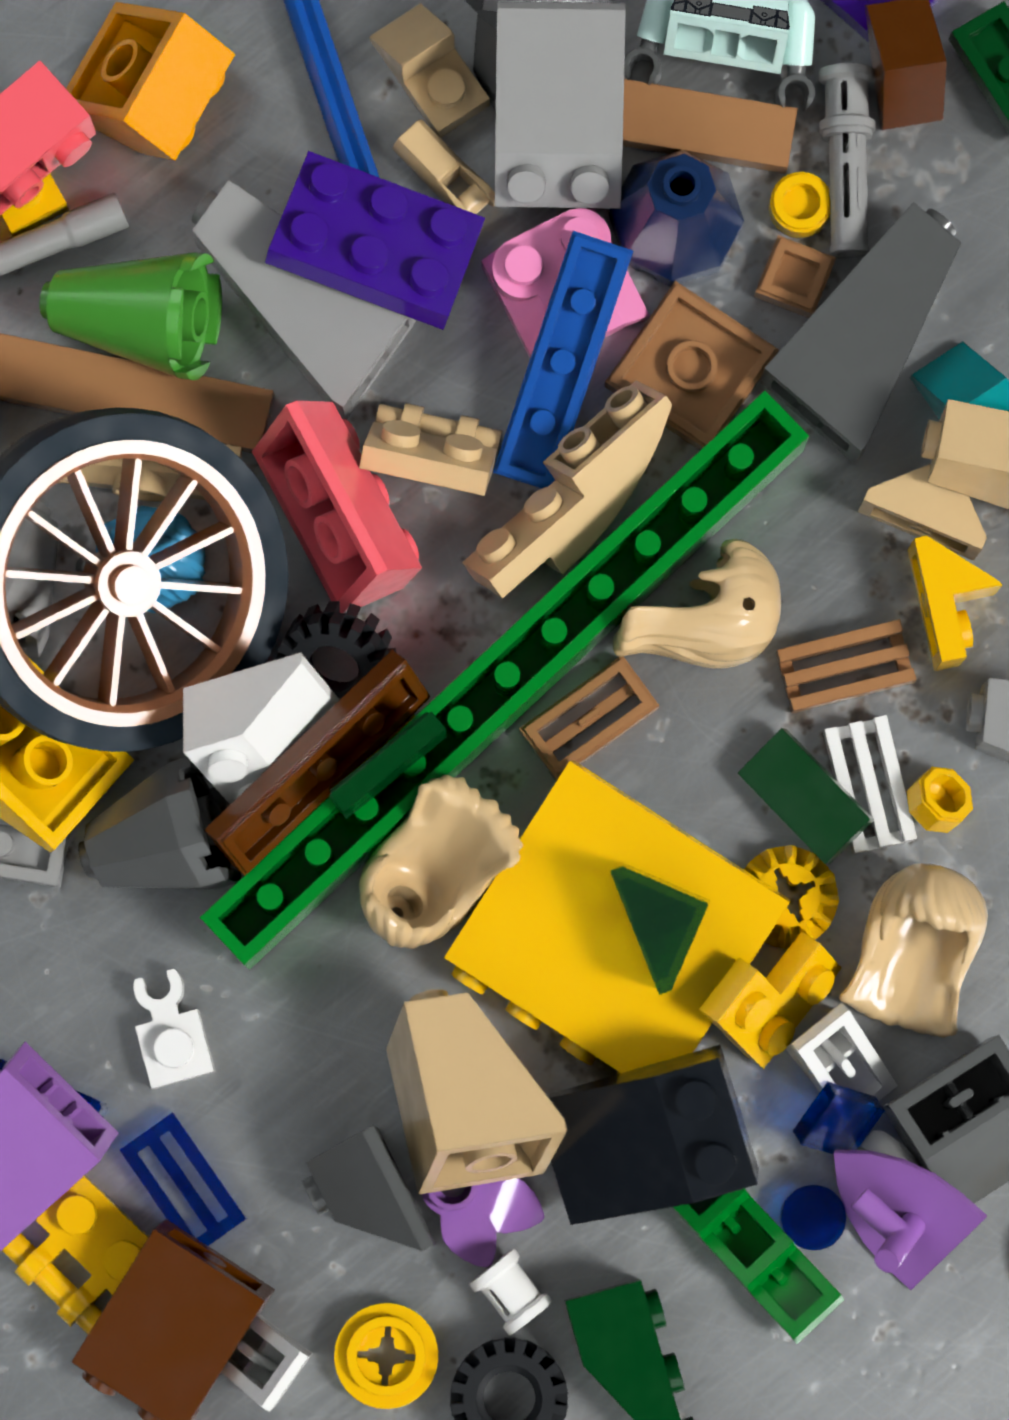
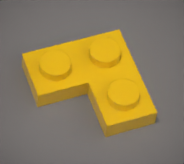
M801 931L766 978L757 969L739 957L699 1010L747 1058L764 1069L775 1055L780 1054L787 1048L793 1039L795 1028L812 1006L820 1003L829 994L833 987L834 979L842 967L819 942Z

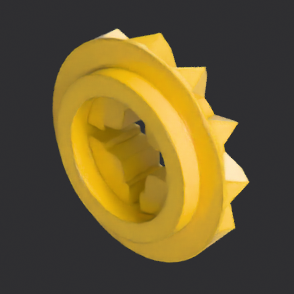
M794 845L779 846L764 850L746 865L744 870L777 891L776 881L778 879L775 871H778L781 878H785L790 886H797L799 884L804 886L811 883L813 887L808 889L805 895L798 900V907L800 909L798 914L802 921L798 922L794 913L790 914L788 908H786L764 943L775 947L789 948L801 931L816 940L829 928L839 903L835 874L815 853Z
M394 1303L371 1305L354 1314L342 1327L334 1351L336 1372L347 1392L359 1402L379 1409L402 1407L419 1398L434 1379L439 1360L437 1341L428 1323L416 1311ZM391 1327V1337L394 1338L395 1348L405 1350V1354H415V1360L406 1359L404 1363H395L392 1368V1374L388 1375V1385L382 1384L383 1374L379 1373V1363L369 1361L368 1357H358V1351L368 1352L369 1348H378L382 1337L385 1336V1328Z

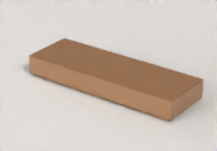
M624 79L623 146L665 154L684 150L702 160L786 174L798 108L788 106L783 108L781 105L657 84L648 85L646 82Z

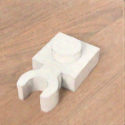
M175 969L167 970L170 991L162 999L150 997L145 979L138 978L134 980V995L139 1004L151 1012L153 1020L152 1022L135 1026L151 1089L161 1088L216 1072L200 1011L194 1009L184 1013L180 1012L178 1004L184 995V982L179 972Z

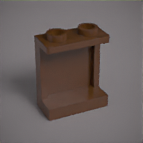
M165 1219L151 1232L73 1358L72 1363L84 1370L82 1373L83 1379L96 1390L110 1396H115L118 1392L138 1405L137 1413L143 1420H194L203 1401L275 1289Z

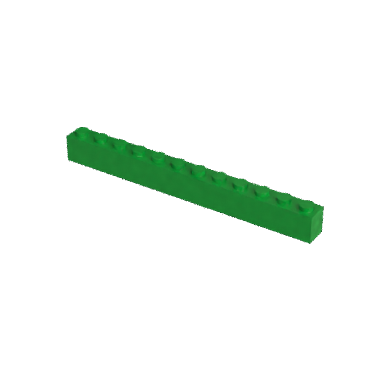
M763 391L393 737L395 738L426 711L428 713L432 711L446 728L447 738L347 820L335 807L329 796L248 874L241 878L212 905L200 919L250 970L366 862L391 831L409 816L420 785L427 783L432 778H440L446 774L454 778L460 774L618 626L630 607L639 606L804 451L809 435L766 391Z

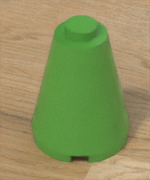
M197 252L63 269L57 271L52 280L47 281L43 285L39 303L40 313L44 319L48 320L49 327L54 333L180 379L198 380L205 374L211 362L200 360L205 344H217L222 317V286L219 274H211L207 271L206 265L215 262L212 256Z

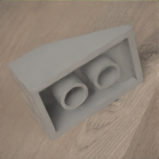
M497 2L495 207L620 209L623 156L625 3Z

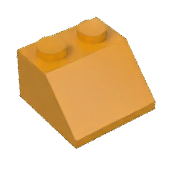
M115 2L66 89L90 115L95 130L141 154L175 161L179 153L191 142L195 133V125L209 100L221 89L225 80V72L232 62L235 53L186 13Z

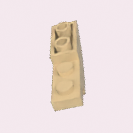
M636 380L630 386L623 387L613 393L606 401L605 408L587 424L565 435L560 441L558 449L543 461L555 481L550 486L533 493L526 500L523 509L502 528L493 530L485 535L478 543L476 551L462 562L473 579L503 599L542 563H545L562 575L573 566L613 522L647 469L661 439L672 407L668 397Z

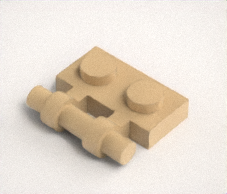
M405 403L404 409L379 404L376 420L373 422L363 445L359 468L485 496L493 472L495 457L499 452L503 431L480 426V419L461 415L459 421L425 414L423 406Z

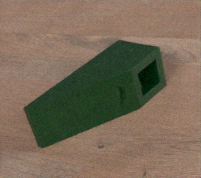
M636 1279L564 1300L582 1365L633 1420H694L692 1416L680 1419L674 1394L685 1391L675 1353L662 1355L656 1330L667 1327L657 1289L644 1291L641 1279Z

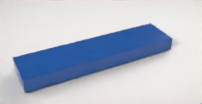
M572 230L493 468V473L541 489L550 486L555 481L543 461L558 449L562 438L574 430L633 250Z

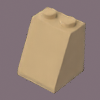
M434 989L418 993L411 997L408 1002H404L386 1047L418 1195L544 1174L567 1132L565 1120L470 994L467 992L448 995L446 990Z

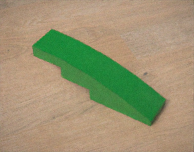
M745 1188L696 1203L671 1207L796 1344L804 1339L844 1301L840 1292L807 1259L792 1239L759 1206Z

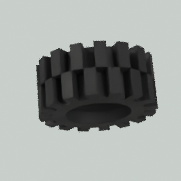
M329 601L323 612L319 604H316L307 609L304 617L299 614L294 619L277 650L278 654L275 660L301 652L335 695L341 699L391 650L396 652V648H388L392 636L387 628L376 633L375 629L380 619L374 614L370 613L367 619L362 621L357 618L361 609L360 606L350 604L346 614L340 613V601ZM322 646L342 649L357 662V677L349 682H338L328 679L313 665V652Z
M504 1337L503 1339L485 1342L475 1350H472L464 1358L455 1373L450 1391V1407L454 1420H495L485 1409L483 1393L487 1383L494 1376L503 1372L519 1373L527 1378L533 1386L535 1392L534 1407L523 1420H564L566 1417L568 1390L563 1373L555 1359L547 1351L528 1340Z

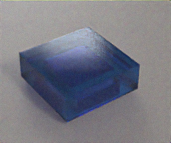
M827 1081L793 1129V1132L801 1145L833 1155L835 1150H857L885 1110L876 1096Z

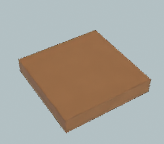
M675 281L608 376L604 387L615 393L623 387L630 386L637 380L665 394L672 403L665 428L698 450H701L734 419L761 380L764 368L776 356L779 349Z

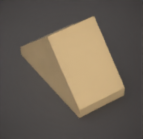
M931 464L868 488L858 513L916 537L928 536L952 552L973 561L981 552L987 537L970 497L928 483Z

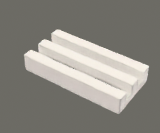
M887 715L875 717L864 722L849 723V725L838 728L836 726L824 729L823 735L833 776L855 799L841 741L852 739L870 815L875 819L872 823L876 836L865 838L862 832L850 844L853 855L915 841L917 835L912 815L909 813L908 799ZM874 733L899 831L891 833L889 832L866 735Z

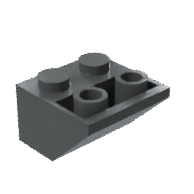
M1000 1035L983 1041L881 1107L906 1148L918 1160L921 1167L937 1174L963 1193L973 1203H976L1009 1182V1049Z

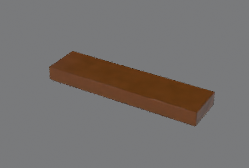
M391 650L204 829L229 862L244 876L331 794L330 790L357 769L431 697L408 662L394 650Z

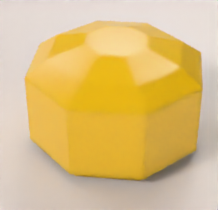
M932 766L906 790L909 813L926 831L948 833L959 825L973 810L970 786L953 769Z

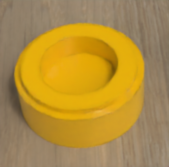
M794 172L781 178L774 186L769 200V215L774 226L783 234L793 238H807L821 231L830 216V196L826 183L818 176L808 172Z

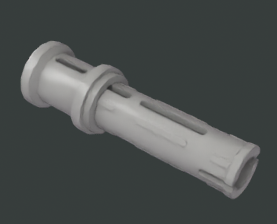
M839 63L824 66L818 72V81L825 85V119L819 123V133L823 135L824 141L829 142L830 255L836 258L847 259L864 257L870 251L868 246L866 141L872 139V134L875 132V120L869 117L868 83L874 81V68L860 63ZM846 93H847V110H846ZM848 172H849V197H850V216H849V217H848V191H847V173H848Z

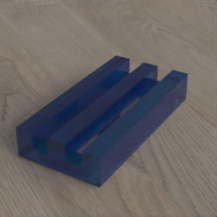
M172 1112L120 1149V1152L166 1219L207 1246H210L248 1219L175 1113ZM169 1131L228 1215L220 1222L217 1221L160 1137ZM149 1146L207 1229L199 1237L195 1235L139 1152Z

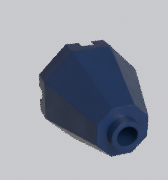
M684 150L633 164L621 186L620 209H609V218L618 246L633 250L629 266L639 272L642 269L654 275L655 280L669 287L675 281L682 284L718 273L744 224L729 173Z

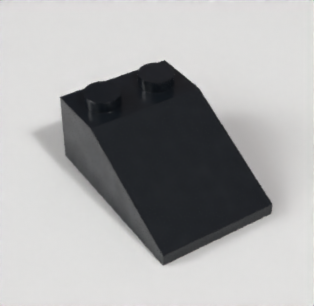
M721 1044L547 1095L564 1118L567 1129L551 1160V1164L570 1225L696 1203L758 1185L759 1168Z

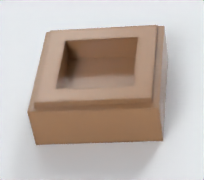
M778 235L754 297L810 318L816 311L836 257Z

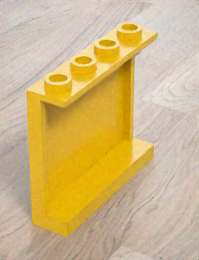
M571 760L522 834L520 840L523 842V847L519 850V862L512 868H507L496 875L444 958L455 965L451 975L468 988L482 995L488 987L509 1000L505 1010L513 1017L535 1030H538L542 1022L564 1036L559 1045L571 1055L589 1065H592L595 1059L599 1058L617 1070V1074L695 1051L712 1024L699 1008L739 957L748 964H751L789 905L790 899L575 760Z

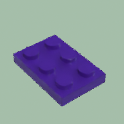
M308 151L268 248L265 263L444 330L485 217Z

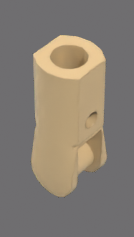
M422 119L416 121L395 142L393 150L429 186L441 201L477 214L487 204L492 207L495 206V192L466 165ZM461 176L470 187L456 198L447 187Z

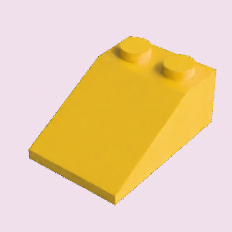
M28 657L31 663L43 675L44 672ZM0 705V819L47 851L52 852L131 765L134 759L127 752L93 750L56 741L21 723Z

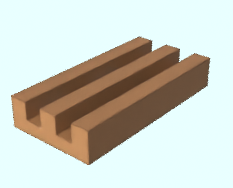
M900 619L778 649L776 657L791 713L915 683L917 679L914 668H911L910 654L907 643H904ZM887 638L890 642V648L794 671L792 664L795 661ZM892 661H895L897 672L803 696L800 694L798 685Z
M623 656L612 661L521 726L519 732L534 749V753L547 767L553 779L557 781L569 761L575 760L579 764L584 763L658 710L659 704ZM618 675L626 682L623 687L546 742L540 736V731ZM635 695L640 701L638 706L561 761L553 754Z

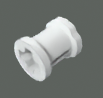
M515 1248L499 1258L468 1284L473 1292L482 1291L505 1321L503 1329L509 1336L526 1325L553 1302L548 1293H540L517 1263L520 1255Z

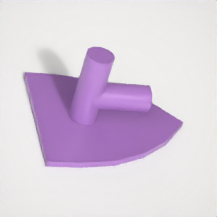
M835 1150L834 1152L837 1187L849 1220L864 1245L875 1255L874 1261L877 1267L884 1272L892 1273L910 1290L987 1217L963 1193L944 1179L908 1160L867 1150Z

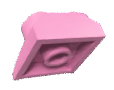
M576 208L565 211L508 240L481 261L482 269L529 357H531L572 230L613 244L610 229L606 221L597 214L595 208ZM628 271L626 272L605 338L640 321L642 323L650 317Z

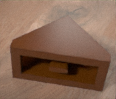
M891 0L864 5L871 61L874 68V84L880 129L886 130L942 121L944 119L947 60L930 1Z

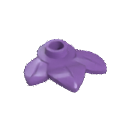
M519 1178L465 1187L461 1195L453 1198L447 1197L442 1191L421 1194L427 1206L441 1217V1234L444 1243L457 1256L475 1266L490 1267L496 1253L497 1233L506 1234L523 1231L544 1220V1212L536 1194Z

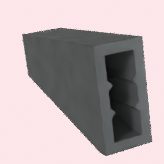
M915 202L908 207L768 363L760 380L763 386L854 464L863 455L962 243L955 237L956 229L945 216L931 208L925 212Z

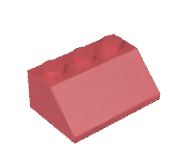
M296 400L284 406L252 450V453L330 600L340 601V613L346 614L350 604L363 607L403 589L422 569L418 561L419 552L412 535L406 529L400 527L390 509L388 491L381 478L369 470L359 468L361 461L360 443L352 424L348 420L342 419L333 402Z

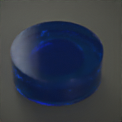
M806 1185L795 1189L786 1197L780 1210V1224L782 1230L792 1239L797 1247L806 1250H822L833 1245L843 1234L846 1226V1211L841 1199L832 1190L820 1185Z

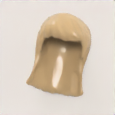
M742 539L724 541L720 547V556L722 557L717 560V568L701 571L698 575L699 579H693L690 582L692 588L706 591L710 594L711 599L709 602L693 607H630L623 616L619 629L613 637V651L615 655L623 657L638 653L655 654L692 665L714 669L735 667L753 660L770 644L776 634L780 620L781 591L774 567L769 559L749 542Z
M446 774L440 778H432L427 783L420 785L409 816L391 831L388 837L375 849L361 873L359 880L360 904L372 931L387 941L391 947L414 949L417 946H422L442 938L448 931L462 923L478 905L479 900L489 888L493 878L501 871L512 868L520 860L519 850L523 847V842L518 838L520 829L511 824L510 814L501 813L498 802L495 799L481 798L478 789L470 788L464 777L454 778Z
M924 863L910 865L887 879L876 893L869 911L862 938L858 967L848 987L839 995V1000L852 1007L855 1011L865 1014L868 1018L879 1020L888 1026H901L904 1029H911L917 1033L929 1034L935 1037L945 1038L954 1036L958 1031L957 1014L961 985L981 945L987 926L988 913L986 902L975 884L953 869Z

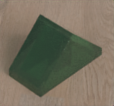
M624 864L618 866L610 872L659 995L671 991L711 900L631 865Z

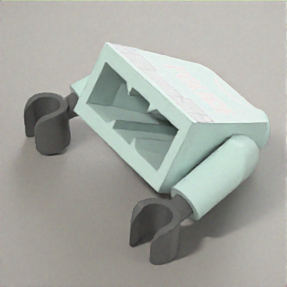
M646 0L637 31V36L642 38L639 48L633 49L625 57L624 73L626 79L630 80L633 66L638 61L647 60L654 65L648 85H658L662 78L661 64L656 55L660 43L665 44L663 55L780 74L782 64H786L787 77L776 88L774 102L776 105H781L784 108L786 101L785 88L790 85L798 86L804 93V112L814 101L815 97L814 84L805 76L806 66L812 65L815 13L808 0Z

